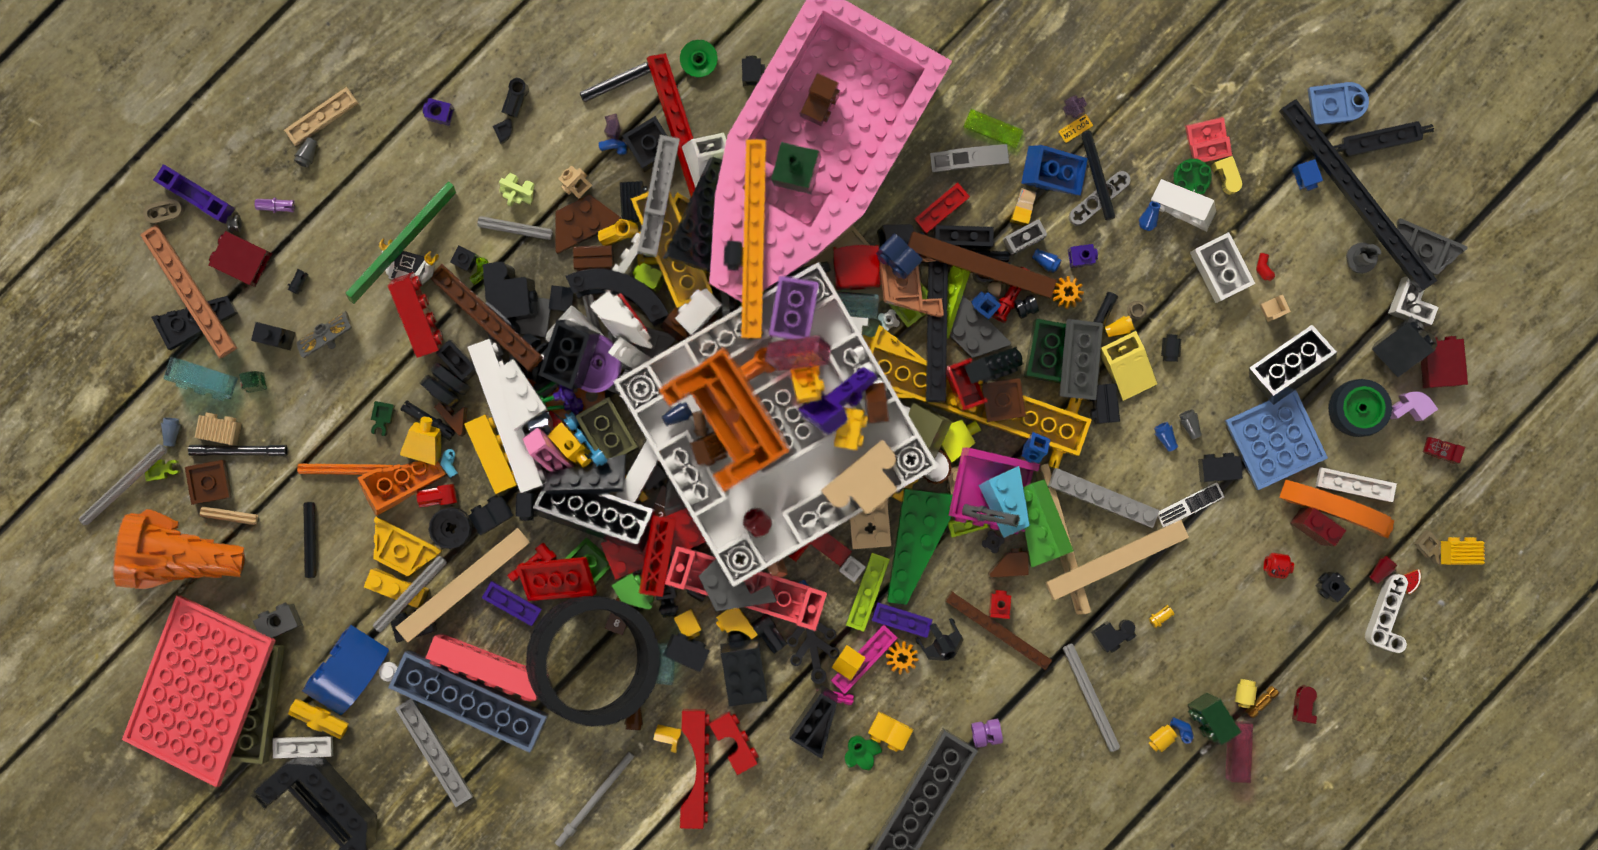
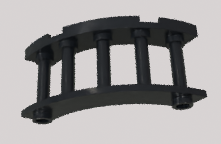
M589 269L565 276L573 294L576 293L578 299L583 298L585 295L605 294L604 290L607 289L613 291L611 294L619 295L621 293L625 299L635 303L646 313L654 327L662 324L669 315L660 299L651 289L627 274L607 269Z

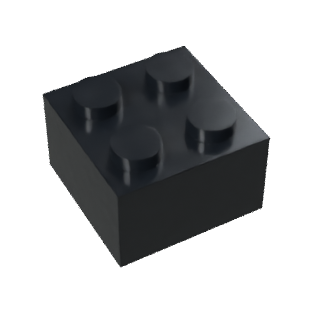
M656 116L622 135L643 172L654 167L660 135L667 136Z

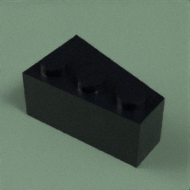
M821 685L790 730V740L821 759L823 758L835 714L838 694Z

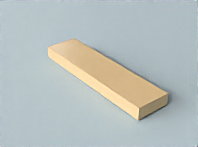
M345 87L284 131L297 147L306 141L307 137L310 138L359 103L348 87Z

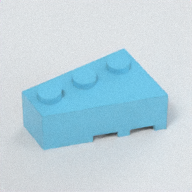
M1019 466L978 485L991 510L1017 514L1020 517L1017 527L997 523L1004 538L1030 526Z

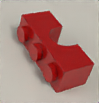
M728 711L710 721L709 725L718 741L725 737H731L736 740L738 748L728 756V760L736 774L739 775L757 765L759 755L754 747L750 748L748 744L750 739L746 731H741L738 724H740L737 715Z

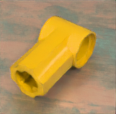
M620 219L616 224L598 231L597 236L602 246H608L626 238H633L635 233L638 232V226L635 222ZM628 225V231L625 233V227Z

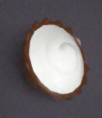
M939 449L935 458L938 467L923 476V479H927L928 483L935 485L947 481L948 476L951 475L952 468L947 454Z

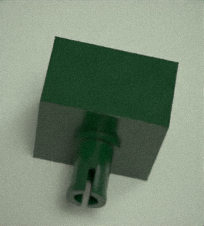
M781 142L771 177L773 185L812 194L822 158L820 152Z

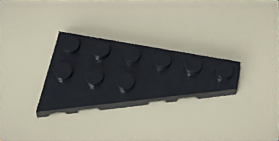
M716 157L709 158L663 259L710 272L715 194L722 159Z

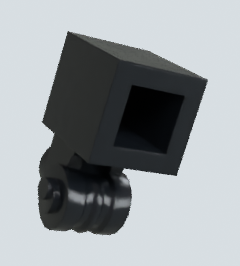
M667 584L664 586L663 597L656 596V600H661L662 603L659 613H661L663 618L668 616L675 617L676 613H678L677 610H679L674 600L677 597L676 587Z
M1129 620L1120 621L1119 630H1115L1112 624L1106 621L1091 632L1102 649L1107 653L1118 650L1124 640L1128 642L1136 637L1135 625Z

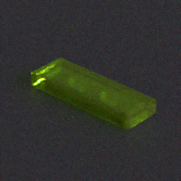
M970 109L963 128L1000 143L1008 144V146L1015 149L1023 133V130L973 109Z

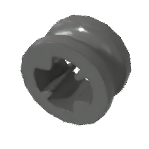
M229 215L227 217V227L230 233H233L234 230L241 232L242 221L239 215H235V217Z

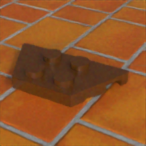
M590 194L555 211L556 253L559 254L597 235L598 231L616 224L622 218Z

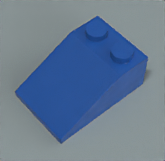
M1043 145L1028 146L1021 184L1081 196L1088 158Z

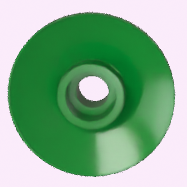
M692 40L681 50V67L692 77H705L711 74L717 66V52L714 46L705 40ZM698 57L703 59L701 63L696 62Z

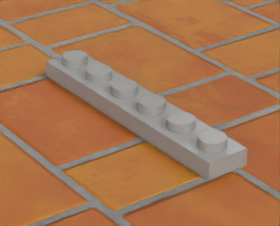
M1054 468L1048 487L1149 528L1154 527L1159 513L1158 509L1058 468Z
M411 698L396 707L397 713L455 807L472 798L474 795L416 701Z

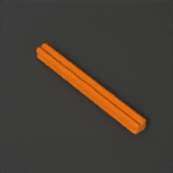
M298 464L297 472L299 474L364 475L373 469L393 467V465Z

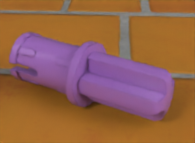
M277 198L255 199L254 203L256 210H267L274 213L277 211L294 212L295 206H293L295 204L294 200H277Z

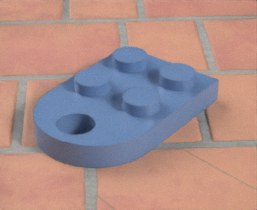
M1346 82L1308 88L1311 116L1317 126L1354 121L1361 117L1369 106V97L1366 90L1357 83ZM1355 96H1360L1362 98V105L1355 104Z

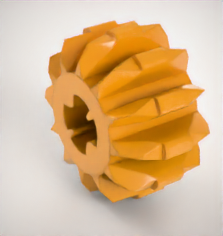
M1067 276L1065 281L1063 278H1059V284L1056 283L1054 287L1057 290H1053V295L1057 296L1052 300H1059L1058 307H1061L1063 303L1065 309H1068L1070 305L1073 308L1076 307V302L1080 303L1082 301L1079 296L1083 295L1084 291H1078V289L1083 285L1079 284L1076 286V278L1070 282V276ZM1069 289L1071 296L1066 297L1064 290Z
M902 641L901 647H899L898 642H895L894 644L897 649L888 648L892 654H886V657L892 658V660L886 663L887 665L894 664L891 668L893 672L899 667V674H902L903 668H905L906 673H910L908 666L910 665L913 669L916 668L912 661L918 662L919 659L912 656L918 652L917 650L910 652L913 648L912 644L905 648V641ZM903 653V655H907L906 661H897L898 654Z

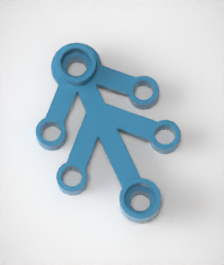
M572 412L564 414L566 416L564 422L571 431L576 430L577 433L574 434L581 444L584 442L590 449L591 453L588 455L597 466L605 464L608 460L601 450L597 449L594 451L578 429L580 423Z

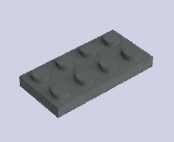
M1067 319L1060 397L1096 400L1103 323Z

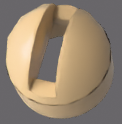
M998 281L991 282L988 285V292L995 297H999L1002 283Z

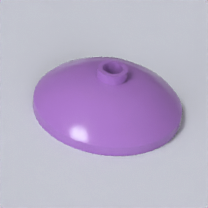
M603 335L599 336L583 387L581 388L587 392L596 393L609 389L615 384L613 381L619 378L622 362L608 353L614 343Z

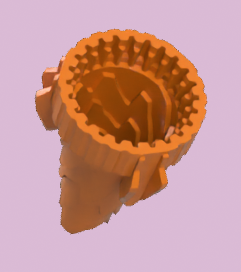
M146 509L141 514H126L122 520L117 538L114 559V583L118 587L147 589L172 582L173 580H184L185 578H222V575L241 577L245 562L244 547L213 543L214 540L201 539L196 535L180 533V531L175 530L179 526V521H175L166 515L150 509Z

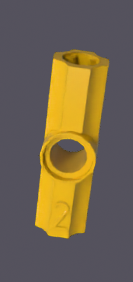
M295 699L288 713L307 723L306 725L311 729L320 732L324 731L338 739L343 738L349 723L332 716L328 710L318 706L314 707L299 699Z

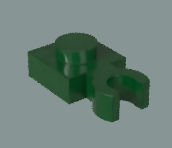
M378 401L374 402L371 420L376 421V424L371 428L372 434H376V430L381 428V436L387 435V427L385 425L386 423H392L395 405Z

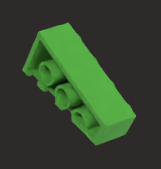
M1045 479L1024 486L1023 490L1030 525L1024 529L1031 567L1073 552Z

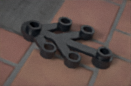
M818 621L816 629L824 633L828 640H833L836 637V631ZM798 626L794 633L787 638V644L790 647H795L798 644V638L805 629L807 638L797 653L791 656L790 662L794 666H799L803 656L810 648L813 664L811 679L814 683L821 684L826 680V672L821 668L817 646L828 653L832 659L839 657V649L831 647L815 636L814 630ZM829 630L834 632L833 637L827 636ZM792 637L796 639V643L793 645L789 643V639ZM835 649L838 653L836 656H831L830 651ZM793 657H799V663H793ZM816 672L822 673L820 679L815 678Z

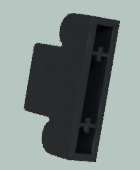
M503 262L483 264L486 305L519 334L520 327L516 320L537 317L536 302L538 301V294L535 291V281L527 277L515 278V269ZM488 333L489 339H491V340L497 342V341Z

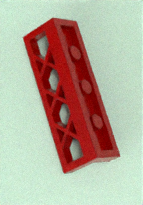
M652 515L639 589L640 594L663 597L676 523L674 518ZM657 521H661L659 532L656 529ZM657 541L656 550L654 551L653 544ZM654 560V562H653V567H652V571H651V569L649 568V566H650V563ZM650 580L649 590H645L646 584Z

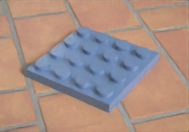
M1296 390L1274 405L1268 400L1225 420L1226 426L1256 490L1267 487L1328 459Z

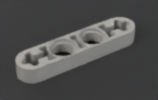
M1119 171L1106 181L1107 188L1112 191L1111 200L1130 184V176L1127 172ZM1117 176H1119L1120 178L1124 177L1125 185L1123 183H1120L1115 189V187L1112 184H1115L1118 181ZM1097 190L1069 213L1068 218L1071 224L1075 226L1083 224L1102 208ZM1088 200H1095L1097 208L1094 210L1089 209L1087 206ZM1084 208L1086 212L1080 217L1082 221L1079 219L1075 221L1074 212L1079 214Z

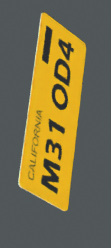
M1085 114L1058 132L1065 143L1091 128L1093 124Z

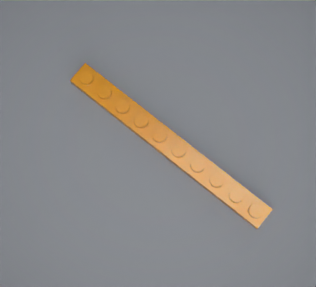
M746 139L741 338L761 339L766 140Z

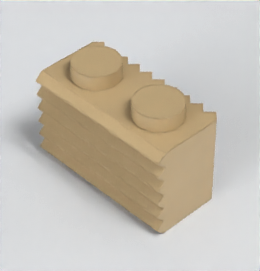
M207 412L205 416L199 415L194 438L229 445L238 444L242 423L236 422V418L225 416L224 419L217 418L218 414Z

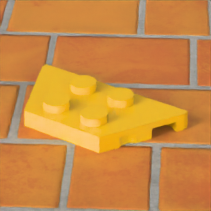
M377 516L374 518L375 549L373 559L406 576L412 575L443 551Z

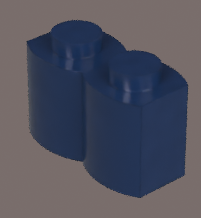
M895 233L876 253L881 263L889 265L892 268L893 274L904 280L923 260L917 252L910 248Z

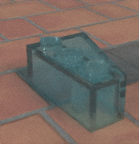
M170 357L163 379L176 383L175 386L183 389L193 388L195 393L201 395L206 393L213 394L212 398L224 401V398H232L238 377Z

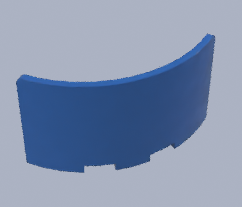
M350 625L341 634L330 654L332 656L326 662H322L318 669L310 676L302 692L335 713L342 715L371 681L388 654L389 649Z

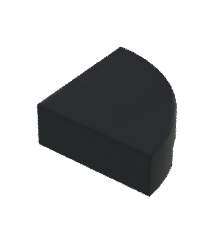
M510 118L493 125L501 144L505 143L512 134L513 125Z

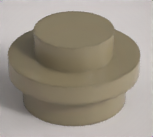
M1133 301L1127 307L1128 315L1134 320L1142 319L1146 315V306L1141 301Z

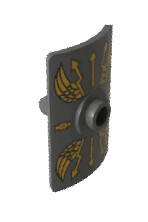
M347 312L341 313L325 324L317 325L313 332L298 340L297 347L301 357L309 356L326 344L328 348L334 349L336 347L334 339L352 328Z

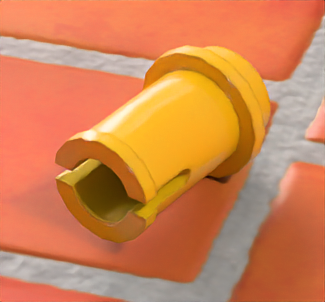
M1166 605L1156 614H1151L1149 621L1155 628L1161 627L1162 623L1174 616L1175 613L1169 605Z

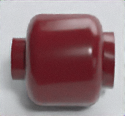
M754 508L745 513L743 526L753 537H762L769 533L772 527V520L764 510Z

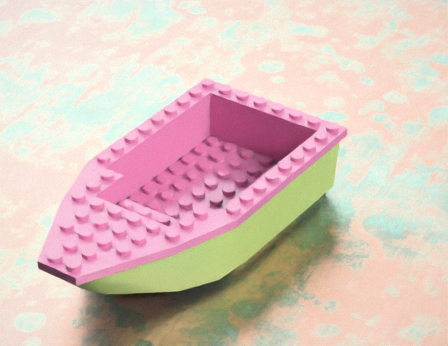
M806 0L727 136L715 194L710 285L742 302L743 267L739 268V271L727 270V267L723 266L724 246H726L727 241L742 242V247L744 246L746 139L766 140L763 249L764 291L777 283L779 276L786 277L818 256L865 214L952 61L846 0ZM817 73L838 82V89L840 90V96L836 105L832 104L829 109L831 111L827 123L823 122L822 126L800 117V112L808 98L809 89ZM781 142L820 152L822 158L812 194L773 185L771 177Z

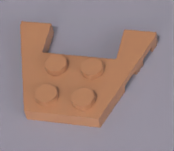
M920 255L923 259L922 262L936 261ZM880 264L883 300L885 303L936 317L944 316L942 298L922 299L918 266L904 280L895 276L889 265Z

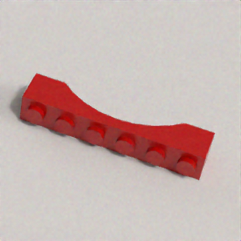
M706 709L682 710V732L688 738L693 748L696 759V779L689 797L680 808V829H703L704 823H708V811H705V804H708V792H705V784L709 783V772H705V765H709V753H705L706 745H709V734L706 733V726H709L710 714H706Z

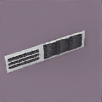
M1216 482L1159 511L1158 518L1162 526L1165 527L1225 497Z

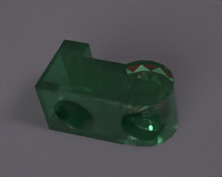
M251 371L239 374L241 388L246 390V393L267 390L263 372Z

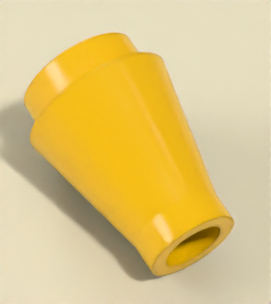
M1122 316L1105 327L1108 337L1130 334V331L1135 330L1130 316Z

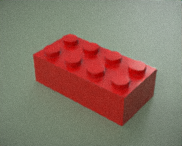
M411 272L392 279L387 286L416 358L438 351L444 338L441 330H437L435 326L437 320L433 311L430 312L427 306L430 304L428 297L421 291L422 282L420 277L415 276V273Z

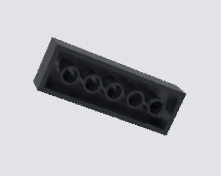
M545 484L533 507L539 517L642 553L648 542L652 515L657 516L653 509L606 493L546 494Z

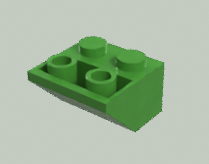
M633 572L612 585L621 602L645 609H650L654 605L652 602L655 599L652 595L639 593L640 574L636 575Z

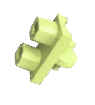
M509 173L505 179H500L499 191L503 193L502 197L508 199V206H512L514 202L521 204L522 201L531 205L535 188L534 183L527 180L523 186L517 185L518 177L512 173Z

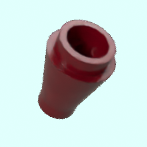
M1385 555L1379 559L1369 577L1379 584L1383 579L1396 571L1395 568L1398 565Z

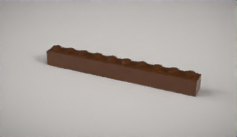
M951 591L945 602L1044 670L1051 663L1052 660L954 592Z

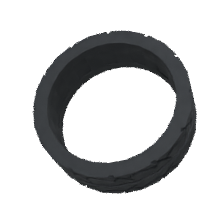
M583 596L568 599L566 602L563 601L551 608L541 618L531 634L526 652V670L529 683L536 697L548 710L572 723L590 727H602L618 723L634 714L645 703L655 687L660 668V651L656 635L649 622L636 609L624 602L602 596ZM607 610L618 616L628 626L634 637L637 648L635 674L628 688L612 703L593 710H576L564 704L550 684L547 672L549 648L555 634L574 616L585 611Z

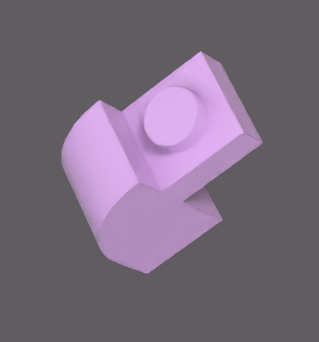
M1422 392L1404 393L1398 396L1401 401L1392 406L1390 418L1398 419L1409 411L1415 421H1421L1437 411L1438 408L1430 397Z

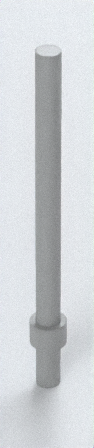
M631 752L626 754L573 821L564 827V832L555 841L557 846L561 847L570 836L574 835L578 825L635 757Z

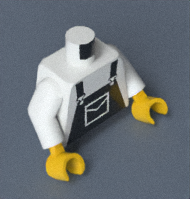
M384 239L380 241L379 247L382 252L393 242L391 239L388 241V245L384 244ZM403 251L385 271L391 280L414 272L415 276L420 277L423 285L433 276L435 262L439 259V255L436 254L434 258H431V251L425 256Z

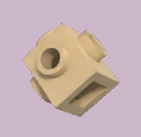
M573 166L564 170L558 178L563 184L561 188L568 195L573 193L578 199L592 186L586 179L587 174L580 168L576 170Z

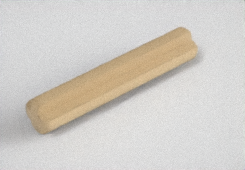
M201 507L200 516L205 518L256 525L258 522V515L210 507Z

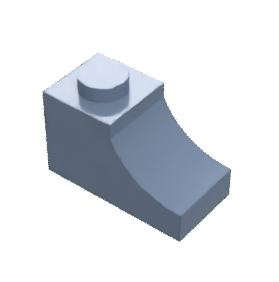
M544 412L528 422L530 432L539 428L548 435L554 429L549 412Z

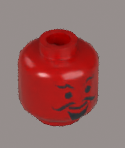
M1271 553L1265 557L1263 569L1269 577L1286 579L1290 573H1293L1294 563L1291 562L1289 555Z

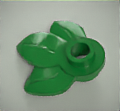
M853 736L848 741L849 750L846 752L844 759L849 768L858 764L864 770H871L874 765L873 756L880 754L882 749L872 739L865 740L862 736ZM856 744H861L859 748H855Z

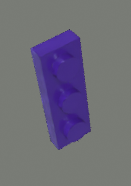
M494 581L490 582L482 596V599L530 626L534 625L542 611L540 607Z
M879 602L876 604L872 617L874 622L925 638L928 637L929 626L933 619Z

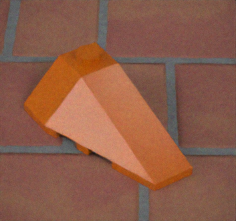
M416 461L405 465L399 464L393 465V467L376 468L357 479L366 500L375 515L378 516L446 474L439 462L432 465Z

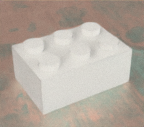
M1229 232L1190 252L1215 303L1255 284Z

